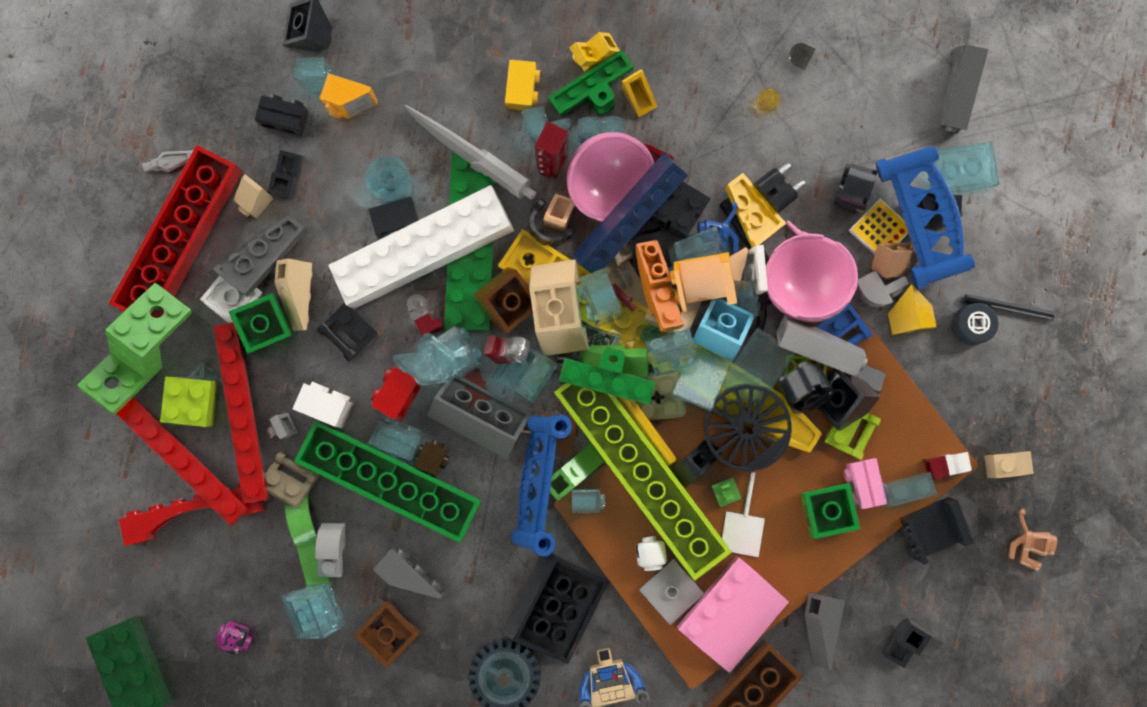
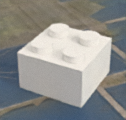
M314 382L311 385L303 384L293 409L332 426L344 429L354 406V403L349 402L350 397L334 390L330 394L328 393L329 388Z

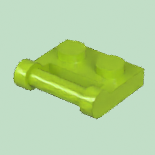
M868 413L841 431H838L832 424L823 442L861 461L864 456L863 451L875 426H879L881 419ZM861 419L867 421V424L853 449L849 447V444Z

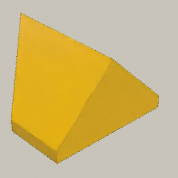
M913 284L887 313L891 335L936 328L932 305Z

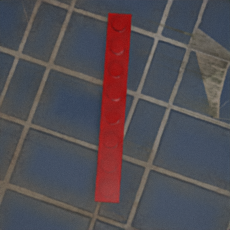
M233 322L216 325L213 327L243 504L247 505L269 500L241 338Z
M134 397L116 413L229 525L233 526L248 511L249 508Z

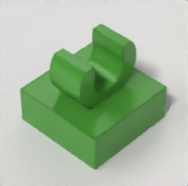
M733 477L711 485L719 507L741 499Z

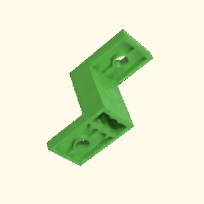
M154 283L105 329L110 354L77 385L78 389L114 416L162 369L159 345L191 315V309ZM154 310L164 312L160 318H154L150 314ZM110 380L119 382V385L114 389H109L105 386Z

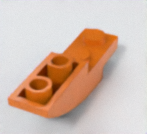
M654 240L636 244L635 249L640 279L651 316L655 315L660 332L682 328L684 322L670 287L671 276L658 241Z

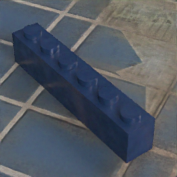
M663 153L573 253L580 266L597 277L688 177L687 173L669 156Z

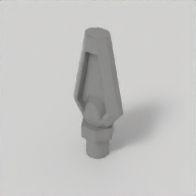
M193 150L162 152L158 158L143 163V169L145 172L162 170L169 173L184 166Z

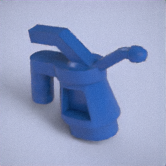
M737 202L732 203V211L725 222L719 223L710 220L698 222L697 242H703L704 244L720 242V248L706 251V256L727 253L728 235L733 239L732 252H738L739 237L728 225L736 213Z

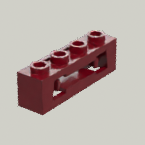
M547 121L534 145L537 170H539V174L548 179L551 177L557 179L569 156L568 131Z

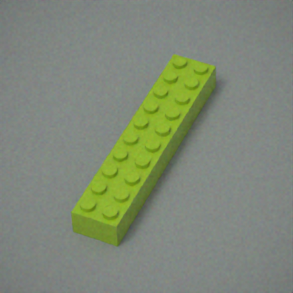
M569 383L564 384L554 392L694 581L732 553L614 395Z

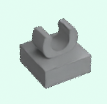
M289 413L272 417L270 421L273 426L266 430L270 438L276 435L279 439L292 437L298 433Z

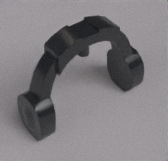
M543 198L540 199L530 210L532 214L528 220L527 227L530 235L543 245L555 244L561 241L565 243L576 231L573 226L557 237H548L542 234L544 232L543 229L537 230L534 224V217L547 203Z

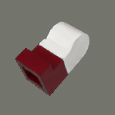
M968 452L923 459L928 479H939L972 470Z

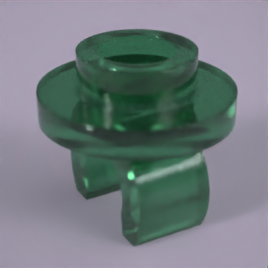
M650 325L642 329L639 338L641 341H644L648 351L651 350L649 344L652 340H656L659 347L662 346V340L659 337L662 332H660L659 327Z

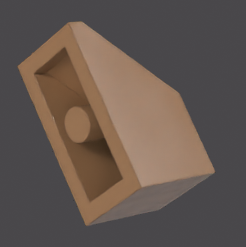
M912 243L878 244L871 269L877 271L883 279L891 280L892 277H903L918 262Z

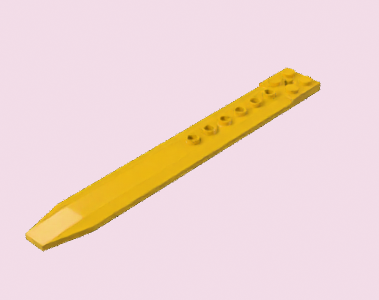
M522 229L499 263L498 268L502 270L506 267L517 269L527 285L530 286L531 266L571 259L549 245L537 242L530 233ZM533 255L535 263L526 266L523 258ZM577 264L579 282L576 283L581 320L599 332L619 337L618 344L625 345L626 349L647 348L648 363L660 371L679 370L682 385L710 403L720 392L738 384H758L772 390L783 400L790 413L792 433L788 446L808 453L812 451L822 433L803 413H793L781 393L731 361L692 343L693 337L687 334L685 340H682L667 332H660L659 328L644 322L643 320L648 311L646 307L633 300L632 303L637 307L633 312L627 306L623 308L622 301L610 290V284L599 277H595ZM749 389L739 390L743 406L747 409ZM759 390L753 391L751 413L754 412L764 392ZM734 392L725 396L727 400L736 399ZM768 395L757 416L774 404L776 400ZM720 400L715 406L722 410L724 402ZM734 403L729 404L726 412L734 416L738 414L739 406ZM779 405L761 421L783 415L782 407ZM784 419L762 427L787 429V421ZM746 422L743 423L745 426H747V427H749L750 429H752L751 426L753 425V423H750V424H747ZM762 432L775 440L783 435L781 433Z

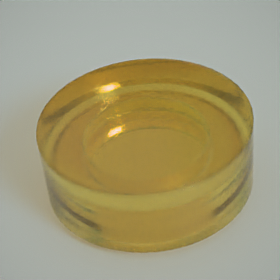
M773 88L763 89L757 99L758 106L767 112L775 110L780 103V94Z

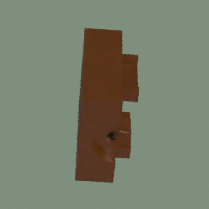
M387 600L353 636L387 668L421 631L415 625L408 622L399 613L397 608ZM381 615V617L374 623V625L371 626V624ZM397 637L398 639L393 643V644L395 645V647H394L391 643H392V642L395 640V638ZM406 640V642L396 651V649Z

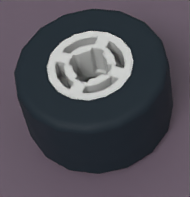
M982 303L969 304L958 310L952 323L953 331L957 338L963 343L970 345L981 344L992 339L999 325L998 316L995 311Z

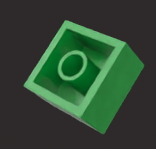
M274 292L229 311L247 354L292 335L290 326Z
M841 483L799 492L809 538L817 539L860 529L850 483Z

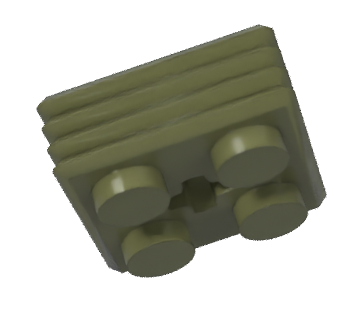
M679 370L648 373V377H640L655 381L650 404L636 401L649 421L684 416L686 408ZM657 391H659L660 395H664L661 400L655 397Z

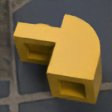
M605 32L597 33L586 43L575 42L569 47L573 53V60L582 67L584 72L589 71L620 51L610 33Z

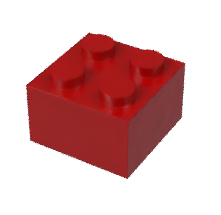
M394 366L393 369L389 368L383 377L385 382L381 389L377 388L373 393L371 406L392 419L401 422L424 383Z

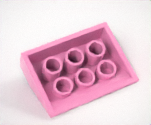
M735 556L676 627L730 673L789 601L742 559Z

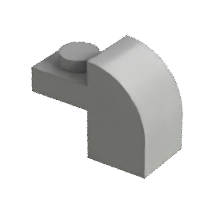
M874 271L858 279L855 292L864 304L874 308H881L893 303L892 298L903 293V287L909 283L904 276L884 286L877 271Z
M345 523L321 524L317 534L315 559L318 561V577H342V552L346 545Z

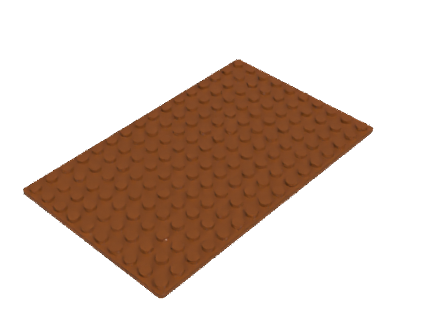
M851 301L850 304L873 334L868 340L864 339L856 346L864 349L867 366L886 373L882 390L879 393L880 398L869 411V414L880 418L881 421L879 426H875L863 451L864 456L862 460L877 458L888 504L866 509H856L860 525L859 530L817 539L809 538L799 492L847 483L843 472L846 469V464L860 461L823 442L832 423L818 408L812 411L809 408L802 409L803 414L822 433L810 453L788 446L784 454L775 463L757 471L732 469L717 459L702 476L688 487H684L722 538L726 511L744 515L751 472L755 473L748 515L765 519L759 557L732 552L694 582L705 593L735 556L742 559L789 601L762 635L808 600L809 592L818 593L899 530L900 526H902L901 517L932 504L978 468L976 460ZM823 321L806 323H809L816 327ZM855 326L841 336L840 339L847 341L857 334L859 329ZM774 335L736 365L782 394L778 379L784 375L786 355H803L780 347L777 335ZM793 359L797 364L803 361V359ZM809 360L812 364L818 363V361ZM791 361L788 362V371L790 372L795 368ZM821 363L819 366L824 371V365ZM828 365L826 372L827 376L833 369V367ZM699 395L694 396L685 403L686 413L683 417L664 419L654 427L676 457V461L668 466L670 470L705 439L703 429L704 417L710 402ZM711 412L709 421L730 423L726 418ZM861 419L849 447L855 448L867 421ZM743 424V432L746 430L749 433L753 431L752 429ZM708 426L709 436L732 430V428ZM735 434L711 442L719 448ZM759 437L761 441L766 445V447L772 444L771 442ZM738 439L721 452V456L724 459L728 460ZM754 440L757 452L760 454L763 449ZM742 442L732 463L742 465L744 442ZM748 442L746 464L754 458L750 442ZM968 452L971 471L939 479L927 478L923 459ZM603 465L559 501L555 502L556 510L687 685L692 689L696 688L719 670L722 666L676 627L695 603L670 625L639 590L659 570L644 571V568L638 565L636 545L643 542V537L656 536V540L663 542L664 540L608 465ZM733 477L741 499L719 507L711 485ZM665 543L667 562L664 565H662V568L669 561L674 559L679 564V566L687 573V571L681 565L679 560L676 558V556Z

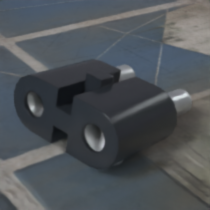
M789 163L784 164L779 169L772 168L753 183L755 188L777 213H780L798 198L797 192L806 186L805 181L802 179L794 186L784 181L786 178L783 175L792 169Z

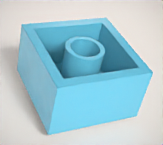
M721 298L712 299L692 343L733 362L742 346L755 314L734 304L728 305V302Z

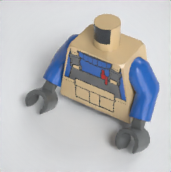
M610 648L596 651L599 664L591 665L590 671L584 674L579 688L580 707H598L636 699L638 706L642 707L640 700L644 697L648 699L649 704L651 703L650 696L645 691L646 689L640 674L630 664L623 663L622 659L612 660Z

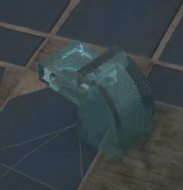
M544 106L522 110L526 133L534 143H536L547 122ZM569 118L551 122L571 133Z

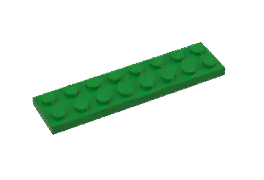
M451 153L449 205L490 185L495 190V183L489 176L486 177L483 173L476 172L471 168L470 163L456 153ZM493 242L447 264L445 330L490 331L491 319L473 294L492 280Z

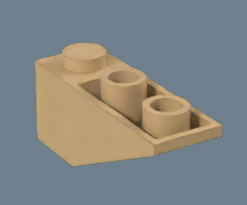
M283 259L276 261L275 286L291 331L307 330L309 322L308 308L311 299L312 263Z

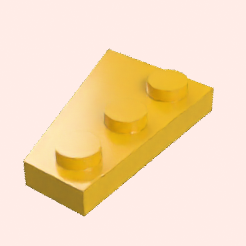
M744 173L725 187L731 203L737 202L736 214L752 248L762 244L786 224Z

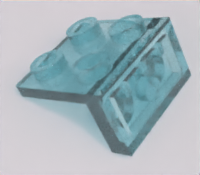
M425 333L415 353L394 355L392 360L398 364L399 369L415 377L417 383L429 385L451 381L462 357L430 333Z

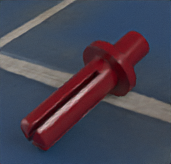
M616 283L610 286V290L622 301L623 308L627 306L632 312L637 308L632 303L633 297H628Z

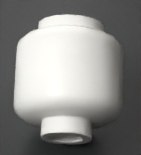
M656 536L643 537V542L636 545L638 565L643 567L644 571L663 569L662 565L667 562L665 543L661 540H656Z

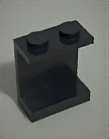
M946 497L900 518L902 524L900 530L903 536L908 539L910 545L908 551L911 557L924 565L928 563L926 556L956 543L964 546L974 543L959 501L951 497Z

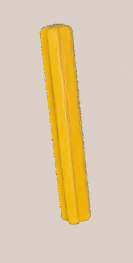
M615 396L666 465L673 464L676 461L675 455L637 403L633 400Z

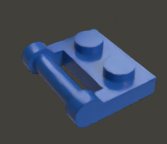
M850 303L839 314L824 320L816 326L838 338L856 326L859 332L847 340V342L855 346L862 340H868L873 336L868 326Z

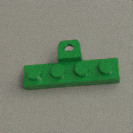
M620 50L548 96V100L560 117L587 100L597 114L604 115L615 108L614 93L610 85L632 72L634 66L624 52Z
M609 347L604 350L599 367L565 358L559 378L561 382L648 405L650 404L655 381L622 373L625 354L621 350ZM616 355L618 360L612 363L609 361V356Z

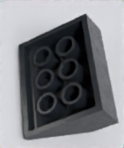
M553 552L548 556H540L502 632L516 643L569 664L609 581Z

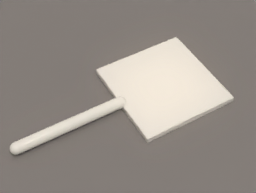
M751 472L744 515L726 511L722 539L733 553L759 557L765 519L748 515L755 473Z

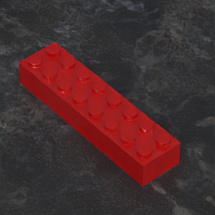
M198 145L195 146L110 299L109 305L124 312L154 283L175 297L243 173L236 164ZM154 310L150 315L154 318H160L164 312Z

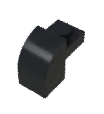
M906 618L895 628V635L884 650L883 655L905 668L914 653L920 656L932 635L927 629Z

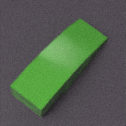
M625 345L588 346L589 350L580 351L581 362L599 367L602 354L607 347L621 350L625 354L622 373L636 377H648L647 348L626 349ZM616 355L609 356V361L612 363L618 360Z

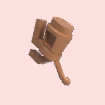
M1021 509L1019 511V519L1024 533L1010 542L1008 558H1015L1016 547L1021 544L1019 563L1039 571L1042 563L1029 558V551L1043 557L1047 555L1054 556L1057 536L1051 535L1049 532L1028 531L1024 520L1026 512L1024 509Z

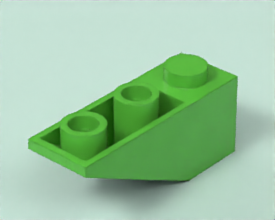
M591 443L552 475L550 492L557 501L604 462Z

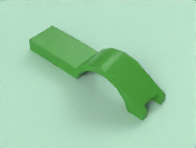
M307 495L298 509L284 502L288 528L297 547L307 588L314 587L312 590L332 585L331 577H318V561L315 559L317 533L311 520L308 503L309 495Z

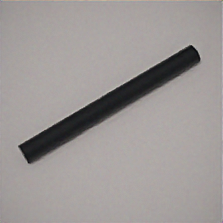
M965 294L964 303H982L994 309L1047 320H1054L1055 312L970 294Z

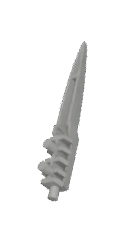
M404 105L405 110L421 126L470 163L471 168L476 172L483 173L486 177L489 176L494 183L497 182L501 188H506L512 196L515 195L520 200L524 195L531 200L535 197L536 192L530 188L531 182L485 149L479 150L441 124Z

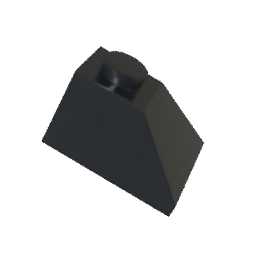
M300 0L290 4L283 46L310 51H320L329 48L332 41V26L319 0Z
M833 368L827 379L834 392L829 393L831 398L818 407V409L838 431H841L867 415L879 400L880 395L863 379Z

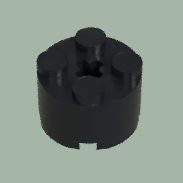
M846 163L834 204L838 205V207L864 214L878 170Z
M808 361L800 363L795 371L778 379L779 388L791 411L795 414L803 413L802 409L809 408L812 411L822 406L831 398L829 393L834 392L822 368L817 364L810 365Z

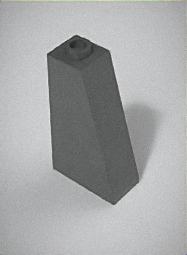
M967 44L955 47L940 126L946 127L945 131L959 133L960 130H967L989 49Z

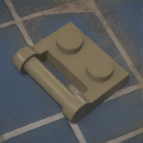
M279 452L265 473L267 492L298 509L317 482L320 474L287 458V454ZM282 466H285L307 478L305 483H302L283 473L280 469Z

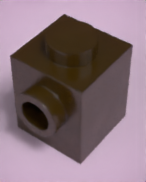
M434 439L431 443L426 441L424 445L420 444L415 457H418L415 467L438 476L441 468L445 469L450 459V456L447 455L449 451L444 449L445 444Z

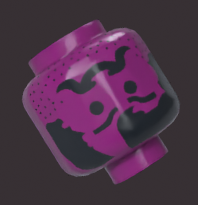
M229 621L226 625L222 624L215 642H218V649L238 655L242 649L247 651L252 637L248 636V627Z

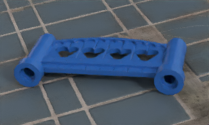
M929 146L889 160L883 158L875 161L880 181L882 183L889 180L892 181L919 266L911 268V276L917 290L926 288L929 283L970 271L971 268L975 267L972 255L964 253V235L960 212L947 181L935 165V160L939 159L935 146ZM922 171L928 174L927 180L931 183V188L928 190L909 186ZM928 193H933L935 195L934 202L938 204V210L930 211L918 208L917 205ZM936 214L941 215L943 218L942 224L946 227L943 233L924 229ZM942 236H947L950 239L948 245L952 246L953 251L951 254H944L932 251L931 249Z
M558 414L551 417L533 415L527 422L531 435L526 449L520 480L518 527L511 534V540L515 545L530 549L539 556H548L555 548L554 537L544 532L548 496L550 493L557 438L567 437L572 428L570 419L565 415ZM539 440H541L543 448L538 454ZM537 463L540 470L539 474L534 478ZM534 485L536 489V497L531 501V496L533 494L532 488ZM531 509L533 513V519L528 524L529 510Z

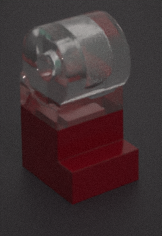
M414 294L408 298V310L424 338L444 329L439 318L433 320L428 311V302L422 295Z
M489 336L484 355L496 364L525 362L531 343L521 337H513L511 339Z

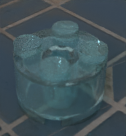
M394 156L379 157L372 161L366 170L367 188L372 196L381 204L410 197L414 181L407 165L401 159ZM390 179L393 180V182L390 184L387 183L386 180Z

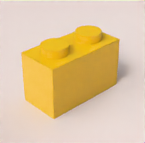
M509 60L505 98L507 110L532 112L533 105H537L538 92L535 91V83L539 84L540 70H537L536 62Z

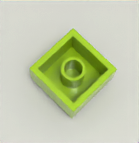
M165 376L160 422L201 427L214 426L219 381Z

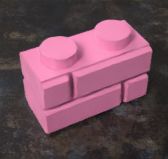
M877 458L846 464V469L843 471L844 478L851 485L856 509H866L888 504Z

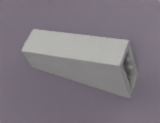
M784 315L776 332L780 347L857 377L859 371H863L867 364L864 349L809 323Z

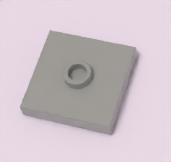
M674 559L669 561L663 569L659 570L639 589L670 625L704 595L703 591Z

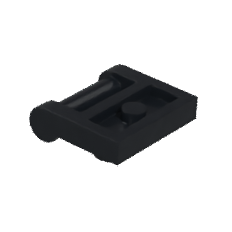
M345 302L317 328L321 335H325L344 354V358L348 362L378 334L353 308L346 306ZM336 324L356 345L350 348L331 327Z

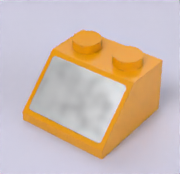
M329 73L319 98L324 108L329 112V115L338 119H342V117L352 118L378 104V99L371 87Z

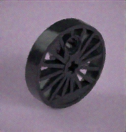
M744 383L723 390L712 400L704 417L703 429L710 451L720 462L739 471H757L769 467L784 454L791 439L792 421L788 408L776 393L758 384ZM749 389L747 409L743 406L739 390ZM759 390L764 392L754 412L751 413L753 391ZM734 392L736 399L727 400L725 396ZM767 396L773 397L776 402L757 416ZM720 400L724 402L722 411L715 408V405ZM732 403L739 406V412L734 416L726 412L727 406ZM779 405L782 407L783 415L761 421ZM711 412L726 418L730 423L709 421ZM784 419L787 421V429L762 427ZM743 423H753L751 426L753 431L750 433L747 430L743 432ZM708 426L732 428V430L709 436ZM762 432L781 433L783 435L775 440ZM735 434L717 450L711 443L713 440ZM759 437L771 442L772 444L766 447V445L761 441ZM738 439L728 460L724 459L720 453ZM754 440L763 449L760 454L757 452ZM742 442H744L742 465L732 463ZM748 442H750L754 458L746 464Z

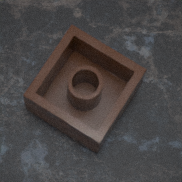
M506 267L473 294L497 329L507 334L533 313L529 286L517 269Z

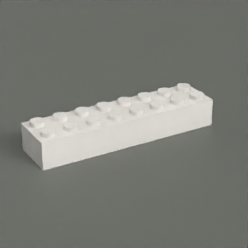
M490 185L329 264V268L346 306L356 309L513 232L514 229L496 191Z

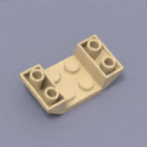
M576 259L531 266L529 289L535 332L544 356L589 350L586 327H582L576 286V283L579 282Z

